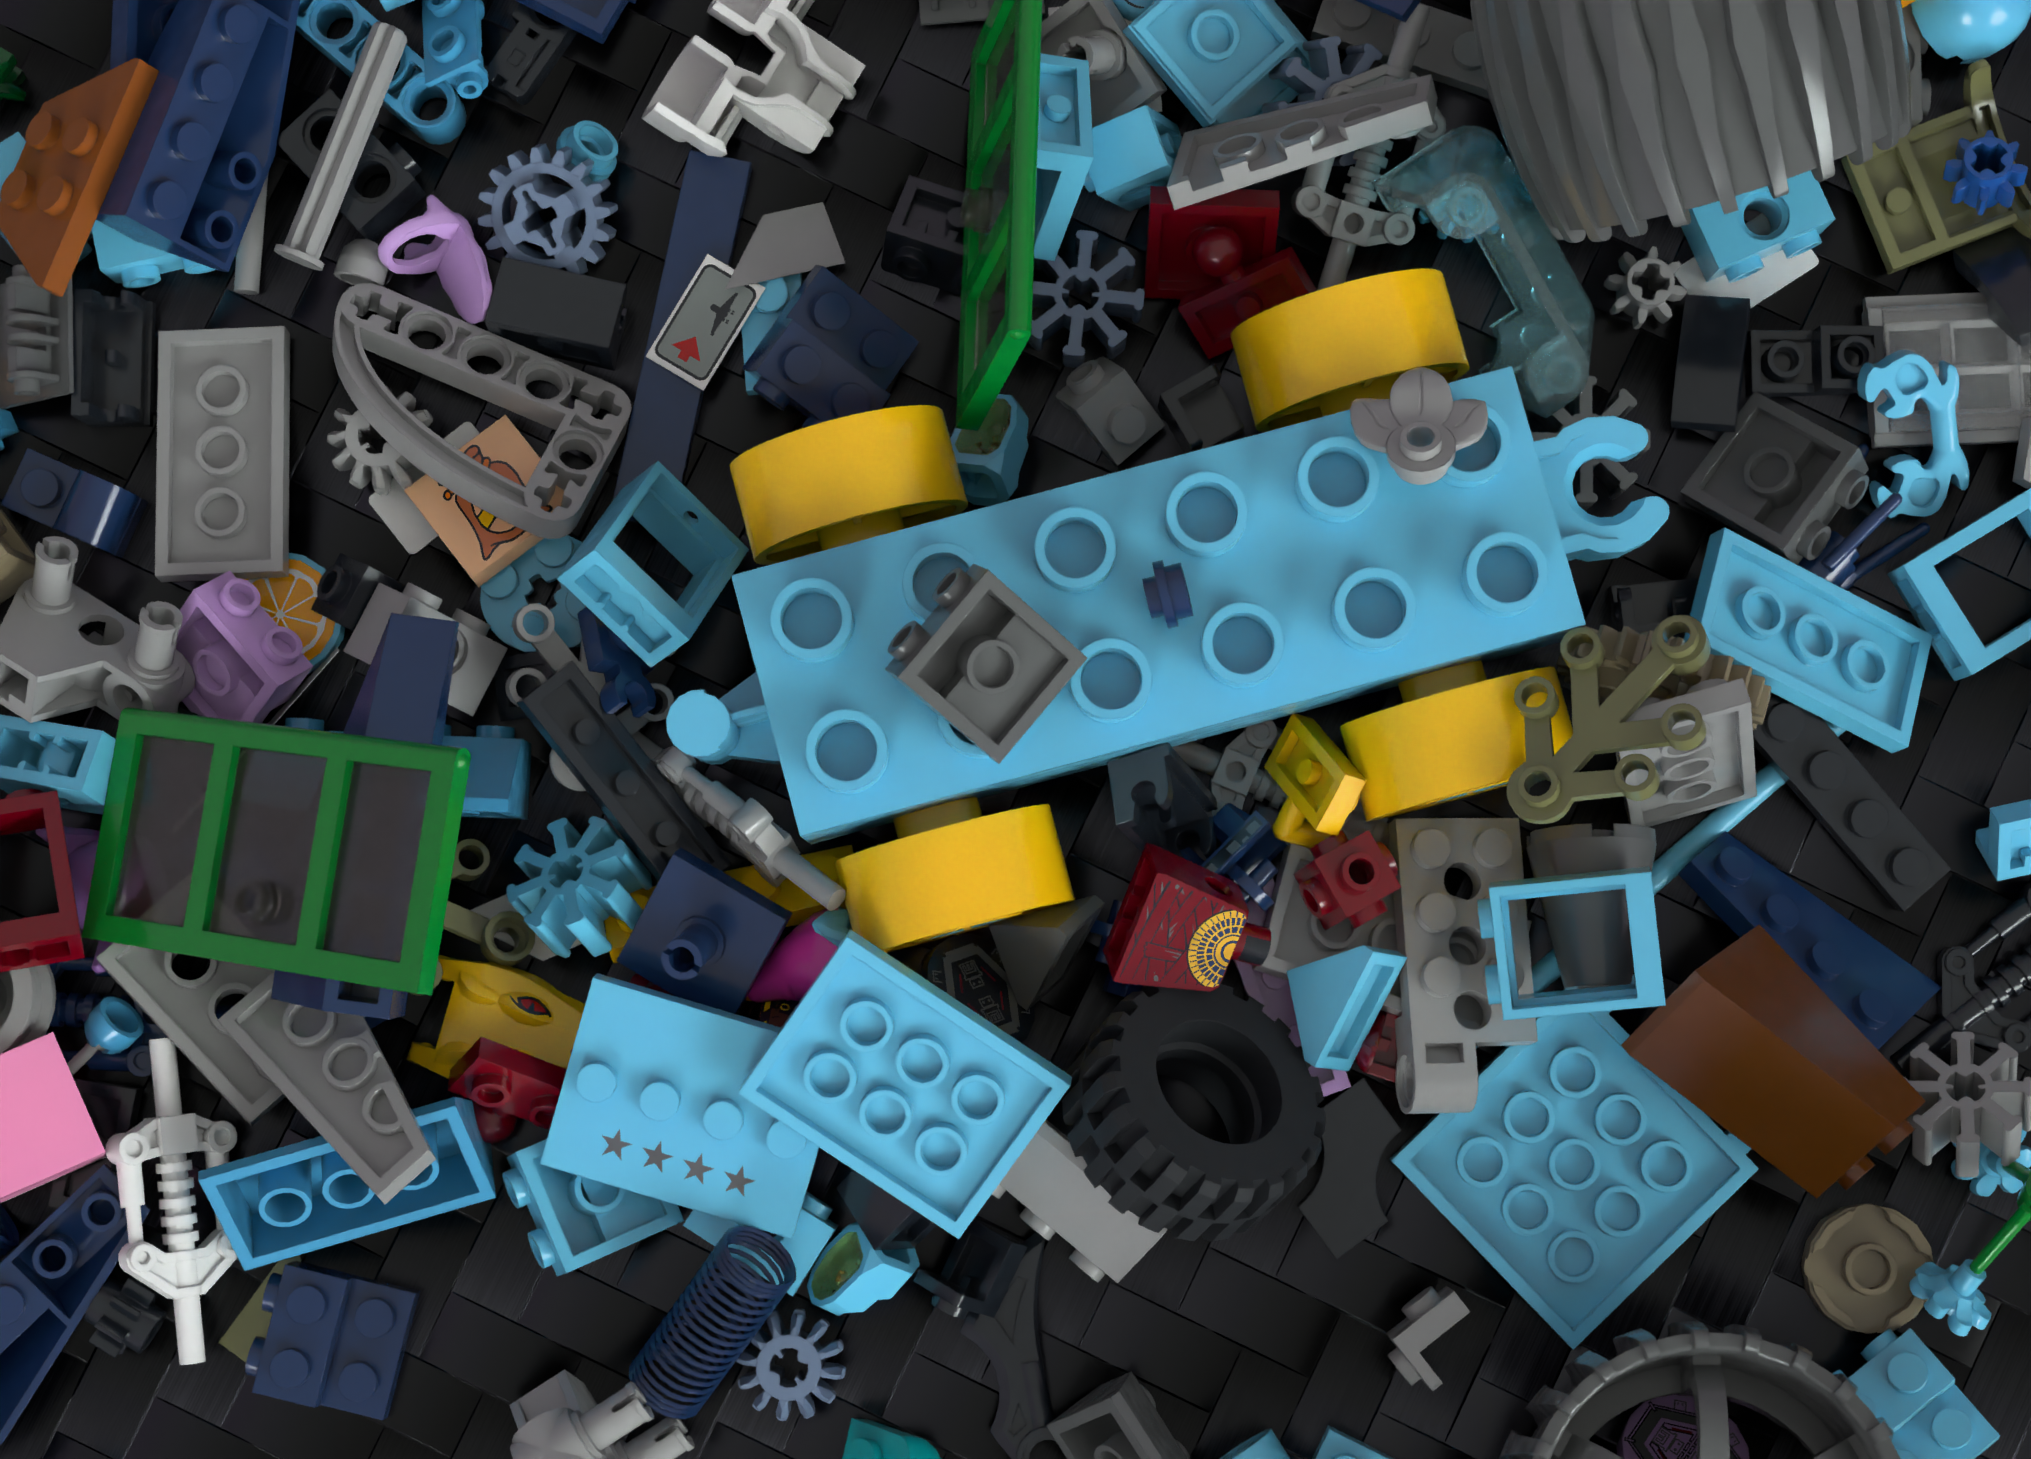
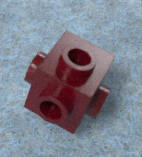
M1341 830L1337 836L1332 835L1309 848L1315 860L1293 874L1300 885L1299 889L1304 903L1310 912L1319 919L1325 931L1347 918L1354 929L1388 911L1383 898L1402 888L1395 877L1398 874V868L1393 855L1382 842L1374 840L1369 830L1351 840Z

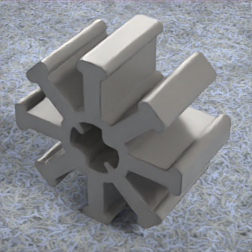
M1956 1031L1951 1034L1950 1066L1929 1051L1928 1043H1920L1910 1052V1080L1908 1082L1926 1100L1921 1107L1907 1118L1915 1128L1912 1132V1155L1926 1166L1931 1165L1932 1157L1951 1141L1956 1143L1955 1175L1958 1177H1977L1979 1175L1980 1142L2001 1158L2003 1166H2009L2019 1158L2022 1129L2026 1132L2031 1131V1077H2026L2023 1081H2017L2018 1052L2003 1042L1998 1044V1051L1981 1066L1973 1064L1974 1033Z

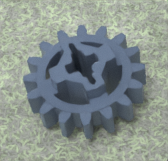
M546 143L538 144L531 148L530 159L521 149L507 156L510 169L499 165L489 173V176L498 187H488L479 194L480 200L492 206L490 212L477 218L478 225L493 227L496 234L485 244L487 249L492 250L503 247L507 252L505 256L507 258L583 275L588 271L585 259L596 264L606 255L603 247L597 241H609L615 237L617 232L612 226L604 223L605 217L618 210L616 203L602 202L600 193L605 191L611 184L608 178L593 182L588 175L592 171L594 161L589 158L575 166L571 163L572 148L568 146L559 149L553 158L550 156ZM550 175L563 179L573 188L554 183ZM512 195H514L518 202L513 220L511 219L510 212ZM552 206L556 211L557 217L544 222L540 217L539 211ZM585 208L586 226L582 235L578 228L581 211ZM524 241L542 246L545 253L535 250Z

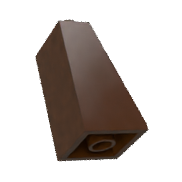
M1760 924L1697 968L1665 1000L1666 1006H1659L1621 1045L1635 1060L1816 1199L1836 1181L1846 1191L1875 1166L1867 1154L1877 1146L1886 1156L1909 1136L1915 1128L1907 1118L1926 1102Z

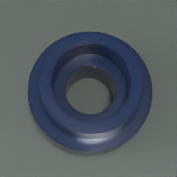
M1163 560L1152 562L1155 576L1142 579L1151 618L1165 616L1168 629L1178 627V619L1194 616L1181 562L1164 566Z

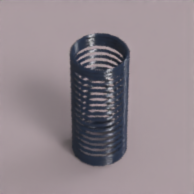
M736 1226L729 1228L714 1247V1250L709 1254L708 1258L696 1272V1275L691 1279V1282L629 1366V1379L642 1392L647 1400L645 1403L647 1406L669 1418L687 1419L697 1415L796 1280V1267L792 1257L779 1241L768 1233L753 1227ZM728 1245H740L758 1254L776 1273L779 1285H776L773 1276L756 1258L742 1250L729 1248ZM730 1253L737 1254L752 1262L764 1273L771 1284L765 1283L755 1270L746 1263L732 1257ZM772 1259H773V1260L777 1263V1265L781 1268V1271H782V1273H783V1275H784V1281H783V1278H782V1276H781L780 1270H779L778 1267L775 1265V1263L772 1261ZM714 1268L719 1269L720 1273H717ZM708 1276L713 1277L714 1281H711ZM722 1280L732 1284L739 1291H741L745 1295V1297H742L733 1290H731L729 1287L725 1285V1283ZM702 1284H706L708 1289L704 1288ZM716 1288L729 1294L741 1306L732 1303L726 1297L721 1295ZM697 1292H700L703 1297L698 1296ZM709 1295L723 1302L735 1314L726 1311L719 1304L715 1303ZM752 1296L759 1298L760 1302H756ZM691 1300H695L697 1305L692 1304ZM703 1303L724 1315L729 1322L722 1320L712 1311L708 1310ZM746 1304L753 1306L754 1310H750ZM685 1308H689L690 1312H686ZM696 1310L704 1313L713 1321L721 1325L724 1331L716 1328L707 1319L703 1318ZM741 1313L747 1314L748 1318H744ZM679 1316H683L685 1320H680ZM690 1318L699 1321L700 1324H702L707 1329L715 1333L719 1339L712 1337L701 1327L697 1326ZM736 1321L741 1322L742 1326H739ZM685 1326L693 1329L697 1334L709 1341L713 1347L708 1346L696 1335L690 1333ZM730 1329L736 1330L737 1334H733ZM668 1332H672L673 1336L668 1335ZM678 1333L686 1336L691 1342L704 1349L708 1355L701 1353L689 1342L683 1340ZM724 1337L730 1338L731 1342H727ZM672 1341L679 1343L684 1349L698 1357L702 1363L697 1362L684 1350L677 1348ZM652 1360H656L674 1378L692 1385L694 1389H688L675 1384L659 1371ZM645 1361H648L652 1371L664 1383L686 1394H696L697 1396L695 1398L683 1397L668 1391L649 1374ZM668 1365L674 1367L676 1370H678V1371H679L681 1374H683L685 1377L681 1376L680 1374H678L677 1372H675L674 1370H672ZM642 1371L645 1377L649 1380V1382L666 1396L681 1402H693L694 1404H691L689 1406L679 1405L677 1403L665 1399L659 1393L652 1389V1387L644 1379Z

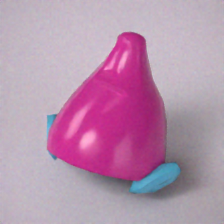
M839 906L837 909L829 911L825 908L813 913L794 928L771 952L748 998L755 1003L781 1000L800 1001L848 931L852 930L847 909Z

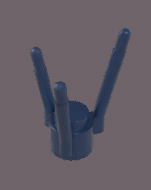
M1862 443L1858 447L1865 459L1869 453V446ZM1893 493L1846 538L1835 531H1831L1830 539L1822 553L1814 560H1808L1803 557L1798 566L1848 590L1858 579L1930 532V525L1924 522L1920 523L1907 533L1900 535L1853 565L1860 557L1856 548L1901 504L1902 496L1899 493Z

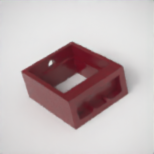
M21 789L8 794L5 799H0V835L46 828L59 912L0 922V972L85 958L57 790L43 792L38 789Z

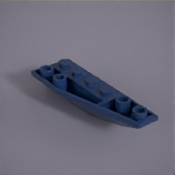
M300 0L178 1L147 64L159 70V73L96 220L137 242L222 272H229L275 157Z
M391 613L343 733L442 745L459 622ZM354 762L323 950L400 962L431 772ZM322 787L289 866L279 936L280 943L296 945ZM275 970L271 999L321 1011L389 1020L405 1016L408 992Z
M106 1163L0 1263V1445L5 1441L88 1310L93 1299L116 1266L121 1248L126 1243H129L125 1208H120L117 1174ZM146 1203L141 1206L142 1223L151 1210Z

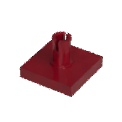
M1150 186L1144 298L1181 299L1183 296L1220 279L1219 277L1204 273L1197 266L1193 257V245L1197 236L1210 226L1224 225L1238 233L1244 245V256L1241 262L1243 268L1275 254L1280 210L1279 190L1237 189L1174 210L1167 186Z

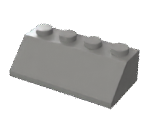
M1046 1119L992 1195L1000 1199L1007 1190L1026 1206L1019 1217L1048 1241L1057 1232L1076 1248L1069 1256V1259L1098 1283L1105 1274L1116 1283H1119L1168 1229L1163 1228L1159 1233L1153 1232L1138 1225L1140 1217L1129 1210L1125 1214H1121L1110 1205L1108 1201L1112 1197L1101 1185L1094 1188L1085 1176L1083 1170L1087 1167V1164L1083 1157L1074 1156L1068 1137Z

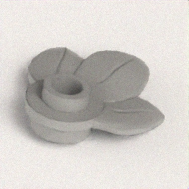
M1424 367L1414 368L1401 374L1391 388L1390 399H1355L1350 408L1351 424L1359 442L1369 449L1386 453L1387 460L1397 475L1404 481L1416 485L1430 484L1441 479L1452 465L1456 451L1478 442L1484 435L1488 423L1485 401L1477 399L1453 401L1450 386L1445 378L1438 372Z

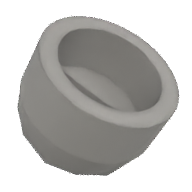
M367 238L355 239L345 245L338 257L334 276L351 285L372 283L384 287L388 269L378 257L379 245Z

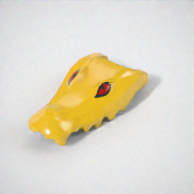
M442 955L438 956L443 970L442 980L454 981V986L437 1045L434 1047L426 1042H412L407 1061L425 1067L449 1079L450 1069L480 1037H484L567 1069L571 1056L570 1051L574 1046L585 1003L564 995L537 975L494 962L469 961Z

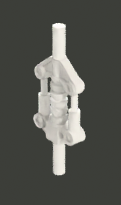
M169 1038L149 1040L156 1117L144 1118L142 1122L128 1132L113 1135L106 1143L105 1152L108 1160L116 1165L120 1208H125L129 1243H126L119 1252V1265L124 1272L165 1298L173 1299L179 1365H189L206 1361L200 1295L206 1294L238 1257L216 1214L217 1229L213 1230L195 1248V1241L199 1240V1230H193V1224L197 1223L198 1219L197 1213H192L191 1206L196 1205L195 1195H190V1188L194 1187V1177H188V1170H193L192 1160H187L186 1153L203 1152L205 1154L206 1169L229 1163V1151L237 1142V1132L235 1127L227 1121H211L195 1113L182 1114L176 1045ZM159 1156L160 1163L155 1164L156 1174H161L162 1181L157 1182L158 1192H163V1198L159 1199V1209H165V1216L160 1217L161 1227H166L167 1234L162 1235L163 1245H168L169 1252H163L152 1244L144 1242L141 1206L145 1205L142 1162Z

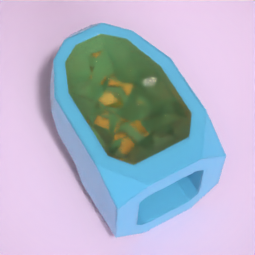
M998 394L978 431L955 427L950 438L967 501L974 505L992 506L1006 502L1018 487L1019 472L1029 447L1027 441L1029 418L1012 395Z
M856 1221L847 1225L825 1247L812 1268L807 1283L811 1303L837 1316L846 1313L864 1312L877 1300L891 1299L911 1277L920 1263L915 1248L874 1250Z

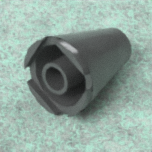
M1613 823L1614 831L1592 830V824L1564 825L1534 830L1530 832V836H1527L1526 847L1533 877L1648 866L1652 873L1657 846L1655 829L1642 825ZM1625 889L1539 897L1565 990L1631 984L1634 968Z

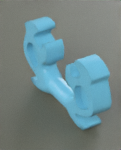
M1906 349L1898 350L1877 363H1865L1859 372L1857 380L1859 396L1869 403L1875 401L1881 390L1884 391L1887 400L1877 407V411L1887 418H1902L1912 414L1914 404L1920 398L1929 409L1933 450L1928 462L1921 465L1917 459L1907 454L1892 456L1883 463L1886 468L1896 473L1891 487L1887 489L1875 480L1869 484L1871 500L1876 508L1893 493H1899L1902 496L1901 504L1888 515L1889 518H1893L1898 514L1920 517L1933 515L1940 509L1947 496L1950 479L1952 484L1961 490H1966L1969 485V466L1959 445L1955 409L1960 387L1957 369L1954 365L1941 360L1938 364L1939 375L1937 377L1933 367L1924 357Z

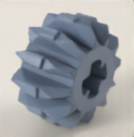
M801 1308L794 1310L790 1329L785 1328L779 1312L773 1311L767 1318V1325L772 1337L760 1328L750 1342L761 1351L745 1349L736 1361L742 1365L756 1367V1371L746 1373L738 1380L739 1388L742 1390L750 1389L760 1384L764 1389L757 1395L752 1406L757 1411H761L766 1407L771 1397L779 1399L776 1418L780 1421L788 1419L793 1400L797 1401L800 1413L804 1418L813 1417L815 1414V1404L810 1392L828 1404L832 1403L836 1397L834 1389L821 1377L838 1380L843 1379L846 1375L845 1366L838 1363L825 1362V1358L835 1356L844 1349L842 1340L836 1339L821 1345L818 1339L826 1332L829 1322L821 1318L809 1333L803 1330L806 1313ZM787 1348L798 1350V1361L808 1364L807 1375L800 1370L795 1380L784 1378V1367L775 1365V1355L782 1358L787 1352Z

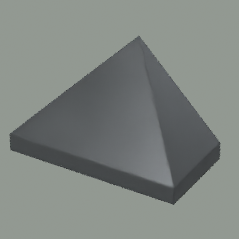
M1096 895L988 924L1016 1001L1026 1011L1065 978L1105 904Z

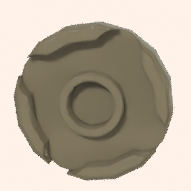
M1862 1203L1840 1207L1818 1222L1805 1242L1801 1270L1805 1291L1822 1315L1839 1327L1869 1334L1875 1332L1883 1333L1888 1329L1895 1331L1918 1315L1928 1299L1923 1300L1915 1297L1911 1293L1909 1282L1916 1276L1915 1270L1925 1262L1934 1263L1931 1246L1917 1224L1897 1210Z

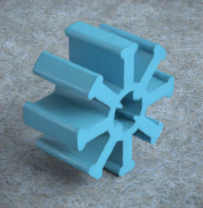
M596 816L589 818L588 822L590 825L583 836L580 835L567 818H561L548 824L547 829L553 835L556 853L549 858L536 853L528 844H524L515 856L514 862L531 880L517 886L510 884L506 888L508 901L524 917V922L554 954L564 958L570 956L571 951L569 949L576 938L594 957L611 951L613 946L606 939L603 921L611 916L624 921L633 930L643 909L629 893L641 888L649 890L652 887L650 872L609 823Z

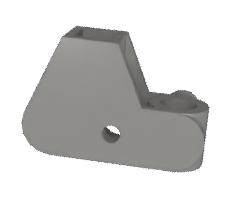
M59 536L43 538L42 543L38 542L36 544L33 578L24 581L18 588L0 626V704L29 723L94 706L99 707L118 720L121 711L127 707L177 713L179 703L190 695L195 687V675L192 667L184 655L176 649L178 633L183 620L181 611L176 606L167 602H150L147 604L146 609L144 607L141 608L139 615L140 625L72 583L79 550L71 540ZM89 622H106L104 636L95 631L90 635H86L79 629L82 625Z
M564 1369L509 1405L518 1428L512 1439L513 1444L510 1445L513 1459H675L684 1452L694 1449L695 1444L691 1436L688 1435L686 1437L684 1435L688 1430L681 1419L666 1417L628 1443L619 1440L641 1424L654 1419L651 1408L643 1406L647 1402L646 1398L632 1381L597 1405L586 1385Z

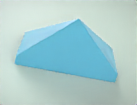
M1362 945L1287 971L1304 1060L1317 1068L1350 1070L1362 1047L1363 1041L1366 1039L1407 959L1405 955L1394 950Z

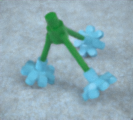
M2023 1129L2021 1134V1143L2024 1140L2027 1133ZM1980 1142L1979 1175L1977 1177H1958L1955 1175V1160L1951 1164L1952 1173L1957 1179H1972L1969 1188L1975 1195L1989 1197L1995 1191L1998 1184L2006 1193H2015L2020 1190L2017 1197L2018 1209L1974 1260L1967 1259L1960 1266L1952 1264L1946 1269L1937 1266L1933 1262H1925L1915 1270L1916 1276L1909 1282L1911 1293L1915 1297L1923 1300L1928 1299L1924 1303V1307L1930 1315L1936 1319H1942L1948 1314L1949 1329L1958 1336H1967L1972 1325L1980 1330L1986 1328L1991 1319V1312L1984 1305L1986 1299L1977 1288L1987 1277L1985 1269L2022 1227L2031 1220V1170L2028 1168L2031 1167V1148L2026 1145H2021L2018 1159L2009 1166H2003L2001 1158Z

